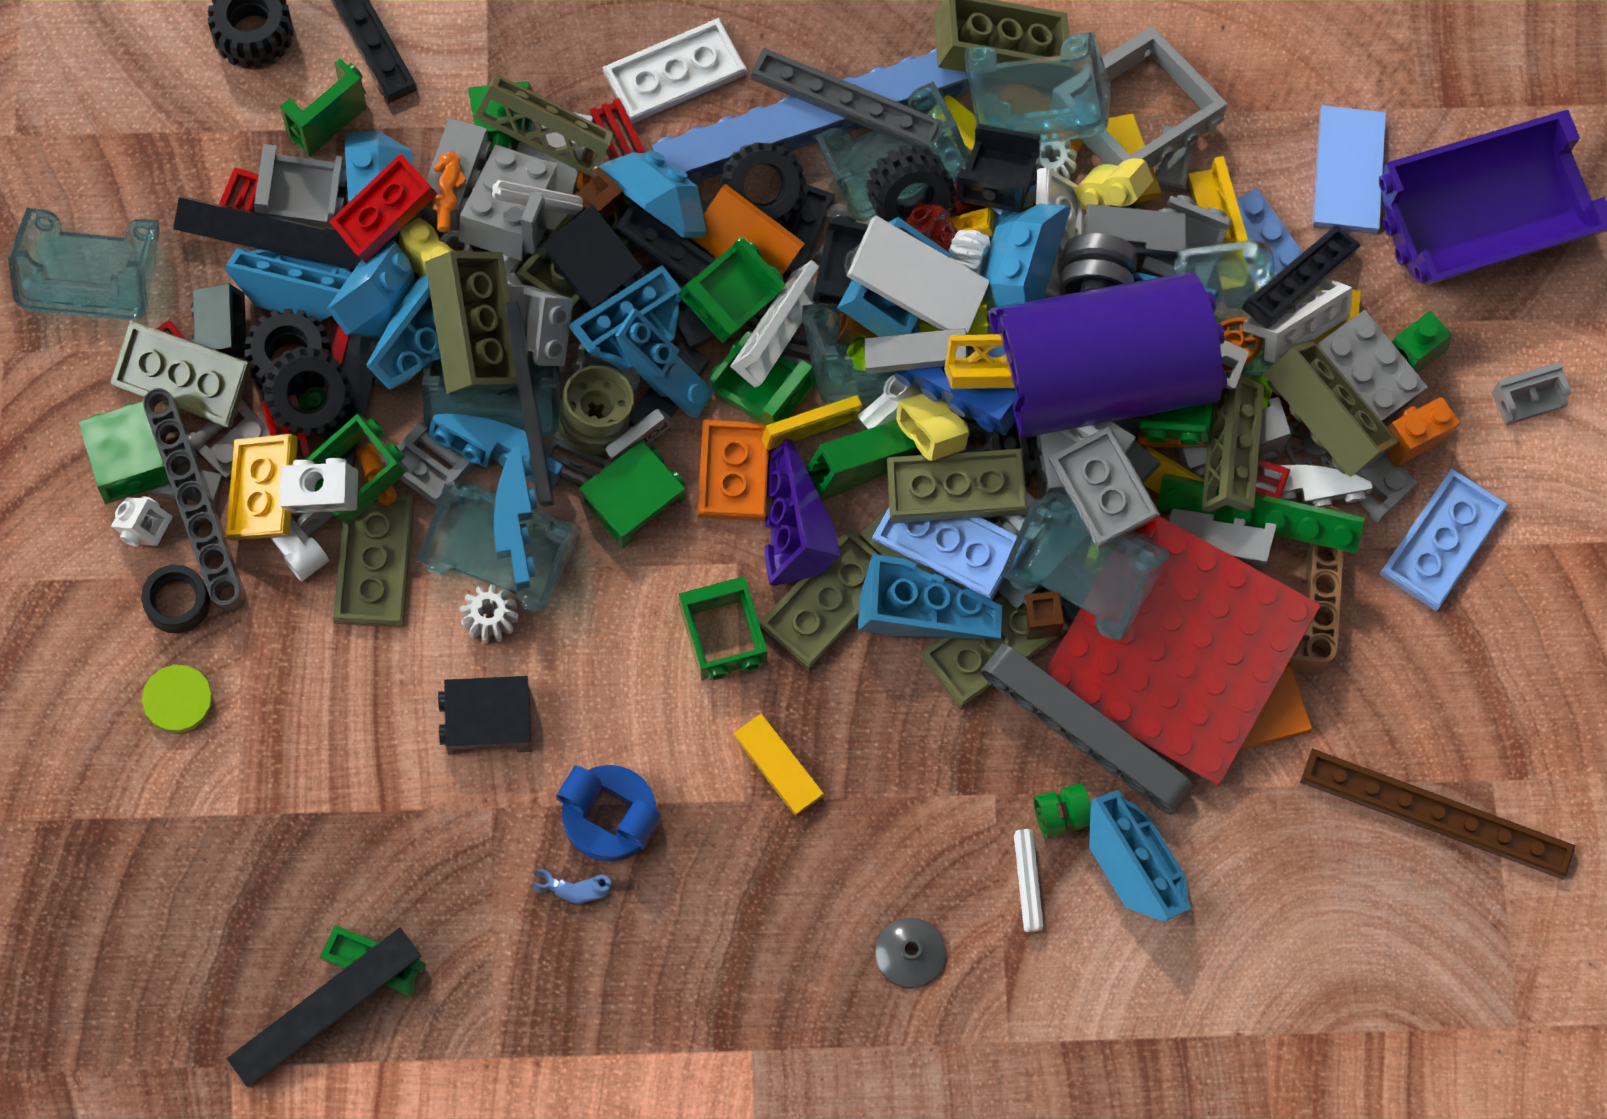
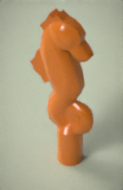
M452 151L441 155L438 158L439 162L434 166V171L438 173L444 169L438 182V189L441 195H436L431 200V206L437 212V230L439 232H449L451 230V212L458 205L457 196L453 190L454 188L458 190L466 182L463 172H460L459 162L461 158L457 156L456 152Z

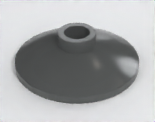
M903 918L891 923L882 931L876 944L875 955L880 971L889 981L901 987L916 988L930 983L939 975L945 963L946 948L941 934L930 923L917 918ZM913 944L918 948V953L916 955H908L905 952V947Z

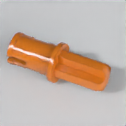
M365 444L356 450V458L359 460L365 473L363 479L365 483H368L386 466L383 465L373 444ZM393 485L377 498V501L383 506H389L397 500V494Z

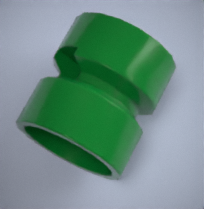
M1082 783L1063 787L1058 795L1054 791L1034 795V810L1045 839L1064 835L1067 828L1078 831L1090 827L1091 803ZM1060 804L1064 815L1063 819L1060 818L1057 805Z

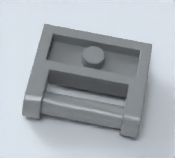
M242 399L240 400L236 415H239L243 421L211 449L205 443L224 427L223 425L209 421L197 433H190L196 453L218 474H221L227 483L231 480L234 440L269 436L267 425Z
M419 423L397 446L404 454L405 458L402 462L409 470L400 480L431 503L437 505L455 484L471 471L474 464L468 462L454 450L439 446L432 438L428 437L429 428L423 423ZM422 443L452 465V469L448 470L419 449L417 445ZM385 459L383 465L387 466L389 463Z
M1385 454L1371 467L1356 474L1371 481L1372 491L1384 502L1379 504L1370 494H1365L1366 499L1358 501V503L1371 514L1369 517L1378 524L1415 488L1418 482L1400 466L1396 468Z

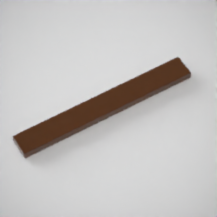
M1313 748L1310 751L1300 783L1562 880L1567 875L1576 846Z

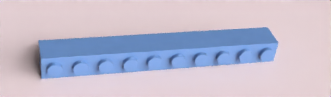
M935 48L929 54L917 58L907 57L901 60L899 64L887 68L884 66L877 67L868 74L859 77L850 76L842 80L916 110L937 103L947 94L955 97L967 93L970 77L967 72L939 68ZM789 96L783 98L777 104L768 107H755L747 114L738 117L728 116L716 124L707 127H694L686 134L677 137H664L652 145V151L662 154L666 158V163L683 170L688 175L687 179L696 183L723 174V166L729 162L730 156L734 152H738L745 145L757 142L770 143L781 146L789 152L865 126Z

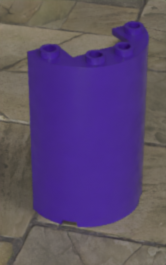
M1567 109L1387 162L1383 175L1379 176L1378 181L1383 193L1386 217L1383 218V226L1386 234L1393 238L1396 246L1395 257L1398 264L1401 266L1405 265L1418 283L1431 285L1607 232V201L1605 197L1591 200L1572 154V149L1579 141L1580 136L1569 110Z
M1186 272L991 308L988 316L993 334H1001L1016 392L1012 409L1020 439L1218 402L1222 389L1227 388V376L1222 368L1220 344H1224L1225 341L1224 330L1220 323L1216 324L1214 316L1216 303L1213 293L1206 292L1201 280L1195 273Z

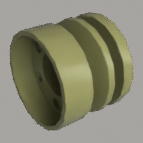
M588 366L577 370L569 377L563 390L562 404L558 417L559 431L564 441L574 450L587 455L607 453L606 447L628 431L634 405L633 389L629 381L618 371L606 366Z

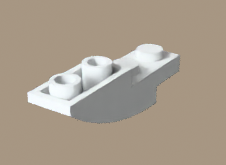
M1281 465L1291 469L1281 496L1283 500L1296 499V494L1301 493L1303 504L1322 508L1332 505V500L1345 498L1346 503L1365 500V494H1370L1372 490L1371 481L1357 475L1349 477L1338 469L1312 465ZM1266 468L1263 469V475L1280 480L1281 473ZM1265 482L1256 483V487L1276 492L1277 486Z

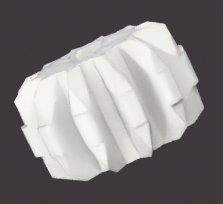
M1045 132L1041 134L1040 161L1032 181L1037 180V170L1045 167L1070 180V174H1073L1077 167L1076 162H1074L1077 153L1076 150L1070 149V140L1060 142L1058 133L1053 136V139H1049Z
M959 230L952 239L950 249H948L951 254L950 258L981 276L990 248V240L987 235L981 234L978 231Z
M492 584L488 592L484 593L483 588L478 586L476 588L477 597L466 594L465 601L468 605L460 607V614L464 616L461 620V625L463 628H470L469 636L472 639L481 634L482 642L486 644L490 636L494 635L495 640L500 642L502 641L501 631L511 634L513 626L510 623L518 621V614L514 612L517 608L516 601L508 600L509 593L506 589L496 594V586ZM486 610H491L492 614H494V617L487 618L484 612Z

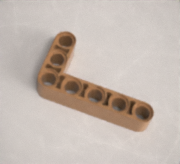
M1332 505L1322 507L1324 509L1342 512L1338 507ZM1308 543L1305 596L1321 604L1316 616L1325 617L1329 625L1321 626L1313 619L1287 665L1291 666L1292 670L1322 672L1330 666L1336 656L1339 634L1343 550ZM1318 553H1328L1333 561H1323L1318 556ZM1316 584H1325L1329 587L1331 593H1321L1316 588ZM1312 648H1321L1325 651L1327 657H1316L1312 652Z

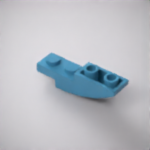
M632 309L615 335L622 352L639 375L661 397H669L689 417L698 418L714 390L677 356L680 350L637 309Z
M435 414L433 416L428 437L432 438L439 446L450 448L461 454L468 462L479 464L484 468L488 467L492 459L498 461L504 467L512 447L520 446L521 456L528 455L531 475L525 477L535 485L525 431L502 422L471 415ZM546 456L553 490L558 482L563 464Z
M520 446L512 447L499 479L494 509L497 559L511 557L516 590L530 588L529 578L536 577L532 556L525 557L523 544H529L526 523H519V521L531 520V509L537 508L534 488L527 489L525 476L531 475L528 455L521 456Z

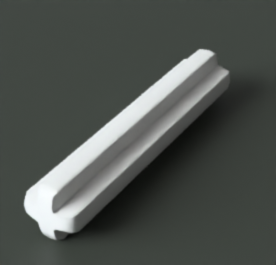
M497 180L492 186V196L497 200L527 205L530 195L534 191L544 195L546 210L575 216L583 210V199L580 196L504 180Z
M1021 829L1015 831L1014 842L1023 926L1025 932H1038L1043 928L1034 834L1030 829Z

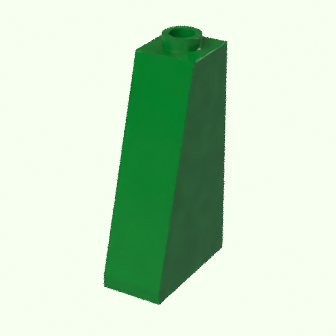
M895 420L821 444L807 465L806 470L821 501H824L888 473L887 457L922 454L914 440L905 435Z

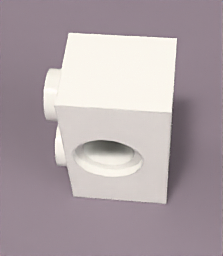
M329 458L326 459V464H314L310 460H295L293 465L281 466L279 506L291 513L357 510L358 470L347 464L345 459ZM323 478V486L315 492V484L319 479Z

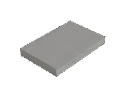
M1110 425L1049 456V462L1098 549L1159 517L1158 510Z

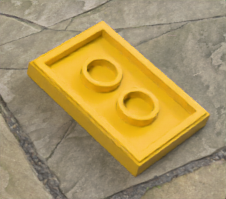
M292 434L234 440L225 538L235 541L289 536L291 512L279 506L281 466L293 465V461L296 460L298 437Z

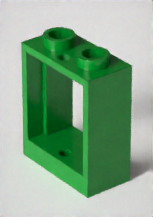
M356 414L305 459L313 461L314 464H326V459L341 458L366 435L389 463L358 491L357 510L332 512L336 518L347 524L409 471L402 462L405 456L393 442L388 445L383 439L382 435L385 434V431L373 418L367 420L359 414ZM323 478L319 479L315 484V492L323 486Z
M745 576L679 593L680 610L701 679L719 680L727 677L731 671L739 669L745 672L753 671L760 668L762 663L767 662L768 651ZM740 602L754 650L707 662L693 614Z

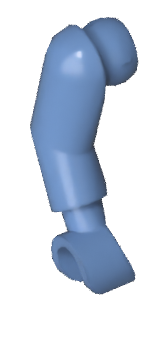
M545 869L535 870L534 875L545 878L547 884L541 885L533 882L532 885L537 893H545L550 890L555 892L554 895L574 904H582L604 898L611 890V880L603 874L573 884L563 879L559 881L552 878L551 874Z

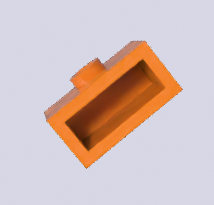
M1442 396L1418 409L1412 406L1398 416L1399 419L1393 421L1388 426V429L1399 443L1389 450L1386 455L1397 468L1444 443L1461 422Z

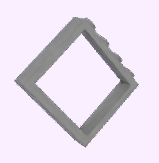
M1151 26L1055 86L1050 107L1104 164L1118 166L1127 159L1139 158L1146 161L1150 170L1151 167L1158 163L1164 164L1168 162L1175 152L1181 148H1189L1194 145L1199 137L1206 132H1214L1217 125L1224 121V114L1228 103ZM1151 56L1202 110L1132 155H1129L1079 101Z

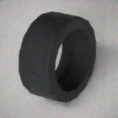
M171 564L157 569L147 578L142 587L141 601L148 619L156 628L167 633L180 634L194 629L204 620L209 611L210 597L203 579L195 570L185 565ZM174 581H184L190 584L196 594L193 608L186 614L178 617H167L161 614L155 603L156 594L159 589L167 583Z

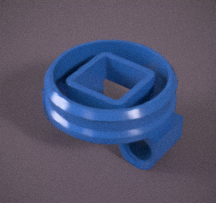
M575 765L556 794V800L562 803L563 825L570 842L581 853L596 860L618 861L634 855L641 849L644 850L662 821L661 814L656 810L654 794L647 782L634 771L622 766L603 765L587 770ZM603 791L631 806L616 829V836L586 819Z

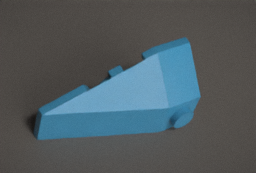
M427 275L419 277L403 297L366 364L388 389L394 388L421 371L423 367L441 358Z
M877 554L871 556L859 598L858 631L890 636L999 640L1001 638L1002 605L967 588L961 589L944 581L945 577L936 573L932 575L916 567L917 564L908 559Z

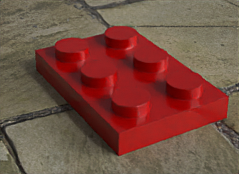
M400 153L329 222L355 254L366 263L438 193L410 161Z

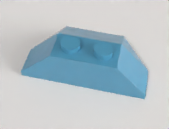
M379 130L346 133L345 159L348 203L400 153L414 166L413 152ZM398 231V232L391 238V240L396 239V238L399 236V232H400V231Z
M648 150L647 153H630L599 164L598 167L623 190L626 196L662 223L670 226L681 237H705L707 230L698 186L687 179L688 175L683 170L666 163V158L662 154Z
M1039 203L996 226L981 274L982 277L990 281L983 296L990 309L1044 299L1071 210L1069 206Z
M390 239L366 263L362 260L359 262L327 307L345 335H361L371 338L382 337L401 300L415 283L414 268L410 264L408 257L402 252L397 243Z
M236 249L226 264L225 269L256 307L268 309L270 312L277 310L278 313H284V308H292L293 314H297L298 310L306 312L307 318L313 315L318 319V322L331 316L327 307L352 273L343 267L267 250L247 251L246 249Z
M661 265L572 322L569 328L589 354L627 371L633 366L622 352L615 335L632 309H637L671 342L675 338L679 302L681 301L678 293L681 289L665 267Z
M1119 790L1093 799L1091 801L1089 848L1125 908L1163 922L1188 912L1191 907L1188 901L1187 877L1151 818L1134 803L1126 800Z

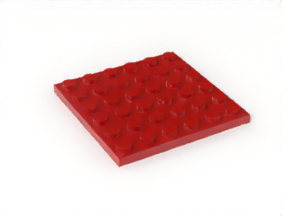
M1159 516L1120 538L1045 672L1139 742L1220 786L1319 611L1321 604Z

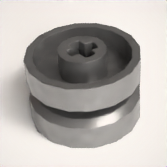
M1087 233L1069 239L1064 246V269L1061 272L1059 286L1061 295L1134 282L1133 274L1136 271L1137 263L1136 248L1130 242L1120 237L1104 233Z

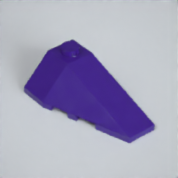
M785 438L768 457L767 495L772 497V508L770 515L766 516V527L771 528V545L765 546L764 557L769 585L773 586L822 575L840 557V548L833 523L792 439Z

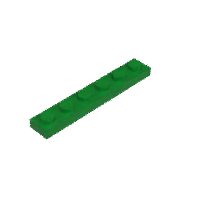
M1167 473L1162 478L1157 509L1171 512L1172 508L1213 514L1215 516L1214 521L1233 524L1235 518L1245 519V526L1265 529L1266 523L1277 524L1274 533L1276 536L1356 554L1358 552L1365 521L1364 517L1255 493L1254 508L1245 512L1225 505L1212 512L1202 510L1203 481ZM1219 486L1216 490L1215 497L1219 495Z

